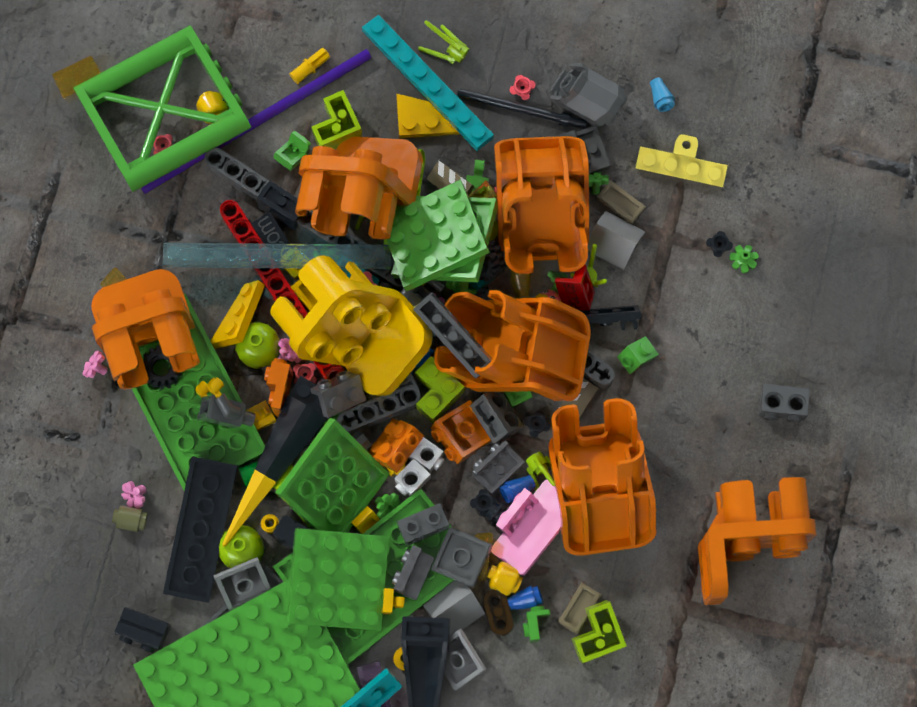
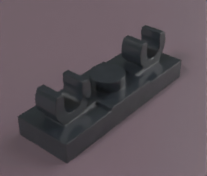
M638 305L590 309V311L579 310L586 315L591 333L593 331L591 323L610 326L613 322L620 321L623 331L628 321L633 322L634 330L637 329L638 323L636 319H641V311Z

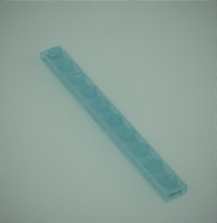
M164 243L163 266L303 268L311 259L324 255L331 257L341 269H346L345 265L348 261L354 262L359 269H391V251L389 245Z

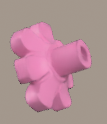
M281 339L278 342V345L281 347L279 359L299 363L302 359L290 347V339Z
M99 350L95 351L90 357L89 362H85L83 376L93 378L96 372L101 375L106 374L108 368L102 365L105 359L102 352Z
M133 481L123 484L122 490L124 492L121 495L124 500H128L127 506L137 509L143 507L145 502L143 494L147 492L144 485L135 487Z

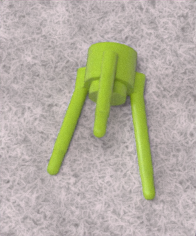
M425 20V25L450 44L446 51L449 53V56L421 46L418 47V50L445 59L452 64L455 61L461 63L469 52V48L466 47L467 45L461 42L444 25H441L440 28L447 35Z
M594 244L591 249L587 269L592 285L598 288L599 285L605 284L607 279L597 281V273L593 269L597 245ZM570 273V276L573 278L575 273Z
M541 451L531 455L526 460L529 466L526 471L535 482V490L537 491L540 487L535 473L538 476L544 474L550 484L555 486L553 478L547 471L549 467L551 468L548 456L544 457Z

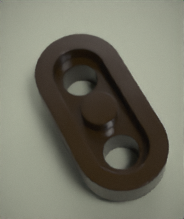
M492 589L485 594L483 600L491 631L495 635L505 636L513 628L510 608L506 595ZM491 599H499V605L493 606L490 602ZM500 620L506 623V626L502 629L497 626V622Z

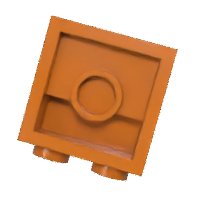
M274 358L271 367L266 368L264 380L267 381L266 385L270 389L268 404L271 405L270 409H272L276 417L279 416L290 393L294 375L290 364H287L286 360Z
M471 400L439 418L431 426L432 438L437 443H442L445 447L446 457L450 461L454 460L456 464L469 458L477 450L491 442L490 437L470 407L472 404Z
M392 418L376 442L372 444L368 453L380 465L398 473L424 435L413 425Z

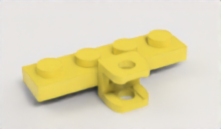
M681 134L676 139L673 153L640 146L635 169L723 187L728 165L696 159L697 138ZM684 141L690 143L689 149L683 148L682 143Z

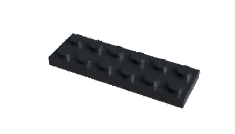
M191 457L163 594L206 603L210 602L219 558L220 540L223 537L238 465Z

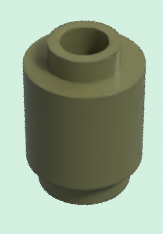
M120 505L119 510H114L112 523H116V528L134 532L144 531L148 513L142 512V509Z

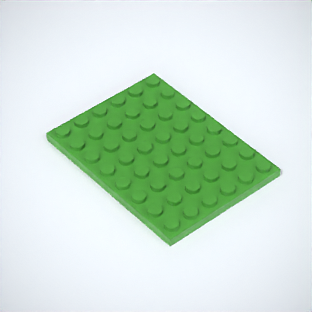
M291 578L133 664L154 707H341L358 693L360 688L328 627L287 624Z

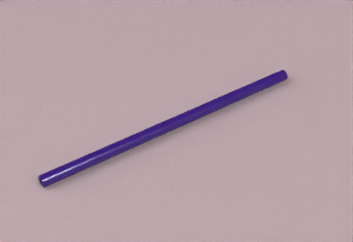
M367 49L363 50L248 119L251 129L216 148L221 149L372 59ZM206 153L141 188L143 193H148L205 159Z

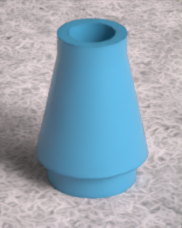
M662 78L653 79L650 82L654 107L659 112H666L675 106V97L664 84Z

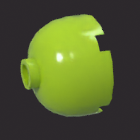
M254 322L250 323L243 342L235 344V349L239 359L246 366L257 369L271 365L274 358H278L279 350L281 349L278 345L280 338L277 332L268 324Z
M242 525L224 547L222 543L228 530L223 533L219 545V557L226 567L233 568L257 557L261 562L264 556V542L255 529Z

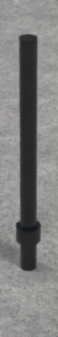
M460 88L457 92V97L559 122V125L566 127L571 125L586 129V120L572 117L569 113L562 112L560 114Z

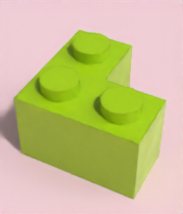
M344 90L323 98L324 107L330 119L311 127L318 146L337 149L340 143L351 137H363L360 124Z
M430 356L415 372L416 379L429 390L419 400L416 407L426 419L434 424L465 392V386L455 377L439 371L435 366L434 358Z
M605 600L585 608L593 630L571 638L580 662L585 663L627 647L610 601Z

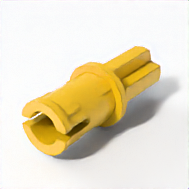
M321 48L310 58L303 59L304 62L289 73L293 81L299 84L311 73H316V69L330 58L327 50Z

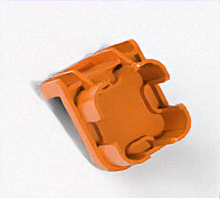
M571 136L512 138L497 142L494 145L498 205V241L501 251H504L507 266L519 274L533 273V261L558 260V267L561 272H573L583 267L588 258L589 164L585 142L580 138Z
M351 137L340 143L336 150L325 146L313 147L312 155H305L301 158L299 174L302 176L295 213L298 216H306L307 210L313 211L311 227L314 230L323 234L340 237L345 236L348 232L351 214L361 215L371 220L368 232L371 238L378 240L389 239L391 237L396 206H408L416 200L423 163L422 155L414 144L404 139Z
M163 269L153 270L103 287L93 297L91 307L96 323L92 326V331L96 343L106 355L113 380H117L120 389H132L148 383L149 376L139 347L159 340L164 356L169 357L172 369L176 373L189 370L200 363L190 330L195 328L181 284L172 272Z
M497 290L489 291L488 297L493 300H484L468 292H457L449 297L445 307L490 355L492 361L483 368L475 367L474 373L479 374L475 379L447 347L438 346L435 350L434 362L439 371L458 378L462 385L477 392L533 391L554 401H573L578 397L582 388L591 335L590 324L584 313L553 298L515 299Z
M616 398L608 399L603 403L604 424L580 427L579 409L574 404L562 406L552 415L553 436L549 441V459L560 510L564 549L570 554L583 556L639 548L650 543L656 536V502L644 453V444L638 432L635 407L627 400Z
M787 477L779 481V491H772L768 495L770 520L766 521L756 520L754 489L751 481H732L720 485V492H715L717 515L698 544L704 605H718L727 598L728 576L726 561L740 562L753 560L754 554L760 553L762 548H772L773 558L775 559L801 556V551L808 549V543L817 534L815 520L810 519L806 478Z

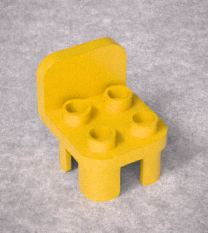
M322 255L311 259L299 271L298 276L318 302L306 317L303 318L286 297H279L271 308V316L290 338L289 345L299 358L345 366L349 372L360 375L363 390L368 394L377 396L392 394L429 351L432 344V330L413 310V305L402 293L395 289L373 285L354 262L348 261L345 265V268L351 274L349 278L331 257Z

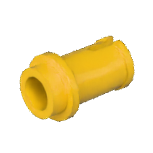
M273 514L265 515L261 520L262 529L269 534H273L279 519ZM269 521L274 522L272 527H267Z

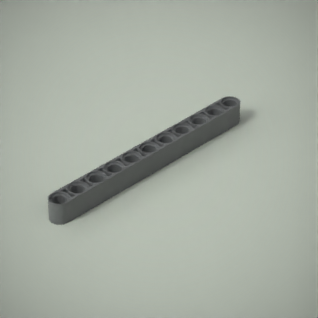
M214 148L205 154L207 167L212 173L257 201V196L269 182L268 179L219 148ZM215 157L221 158V161L217 164L210 163ZM232 169L240 170L235 176L229 175ZM250 181L258 182L254 188L247 187V184ZM307 210L306 216L312 217L313 211ZM300 216L297 220V228L331 250L337 251L339 255H345L379 278L381 282L394 286L399 292L404 288L402 284L395 282L396 278L391 274L394 261L355 235L347 232L343 237L324 236L311 227V223L305 224L302 222L306 216ZM343 240L351 242L346 248L339 246V243ZM361 252L369 254V257L365 260H361L357 256ZM379 264H385L388 266V269L384 272H379L376 267Z

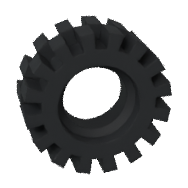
M489 240L488 249L490 253L485 255L479 278L481 281L484 279V282L496 278L507 268L505 258H503L505 255L504 251L501 252L499 250L501 246H496V241Z
M160 345L156 346V349L150 348V352L148 354L145 352L143 355V361L149 376L148 384L163 390L164 387L172 388L171 385H176L178 383L177 380L182 378V372L176 373L171 366L170 371L166 375L160 376L155 374L153 367L158 360L165 359L169 362L170 360L169 357L164 356Z

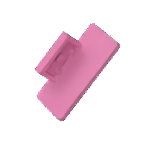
M545 480L534 494L524 488L521 493L515 496L512 505L500 515L499 521L496 523L503 533L494 543L491 552L502 561L515 567L520 575H525L561 531L556 489L548 480Z

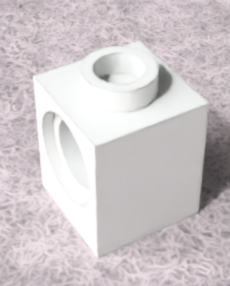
M424 437L409 457L410 460L415 459L429 473L433 469L437 471L445 460L442 458L444 455L443 450ZM424 451H431L434 457L430 461H425L421 458V454Z
M413 459L394 478L397 483L395 488L403 496L407 494L411 496L431 479V474ZM408 475H415L418 478L414 485L405 483V478Z

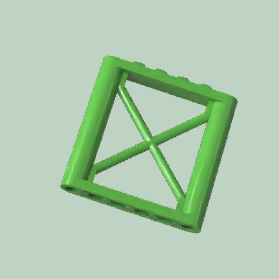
M191 25L73 87L132 192L251 129L250 123L240 107L243 104L237 93L234 95L231 93V83L227 77L222 78L220 74L222 69L217 60H211L210 56H212L208 45H202ZM194 53L229 108L219 115L168 105L182 62ZM174 59L159 103L112 93ZM105 101L156 111L140 157L128 164L95 109V106ZM164 113L212 123L149 157Z

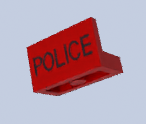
M586 265L575 271L573 279L555 278V284L562 303L577 310L590 311L595 291Z

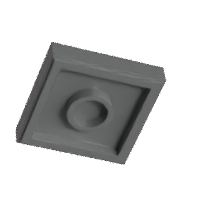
M449 527L431 570L475 588L493 545Z

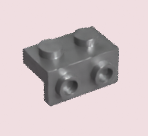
M341 371L332 379L321 380L317 383V386L310 389L312 394L318 395L323 416L327 418L366 401L360 375L349 371Z
M506 440L502 444L497 442L490 449L489 452L491 454L485 460L482 457L473 465V477L491 495L525 464Z
M414 545L411 550L406 549L401 561L405 563L402 571H397L392 581V584L395 585L394 591L416 600L432 566L434 557L423 553L421 548Z

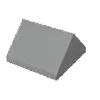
M605 211L590 235L588 252L591 253L592 246L596 244L597 257L624 270L645 231Z
M258 557L214 575L229 612L271 589Z
M455 580L423 605L431 618L451 619L450 636L459 629H465L485 615L469 587Z
M459 629L450 636L445 676L455 691L486 672L484 664L462 629Z

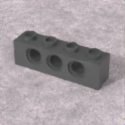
M433 292L413 308L475 379L479 376V374L474 373L475 367L483 368L492 361L490 355Z

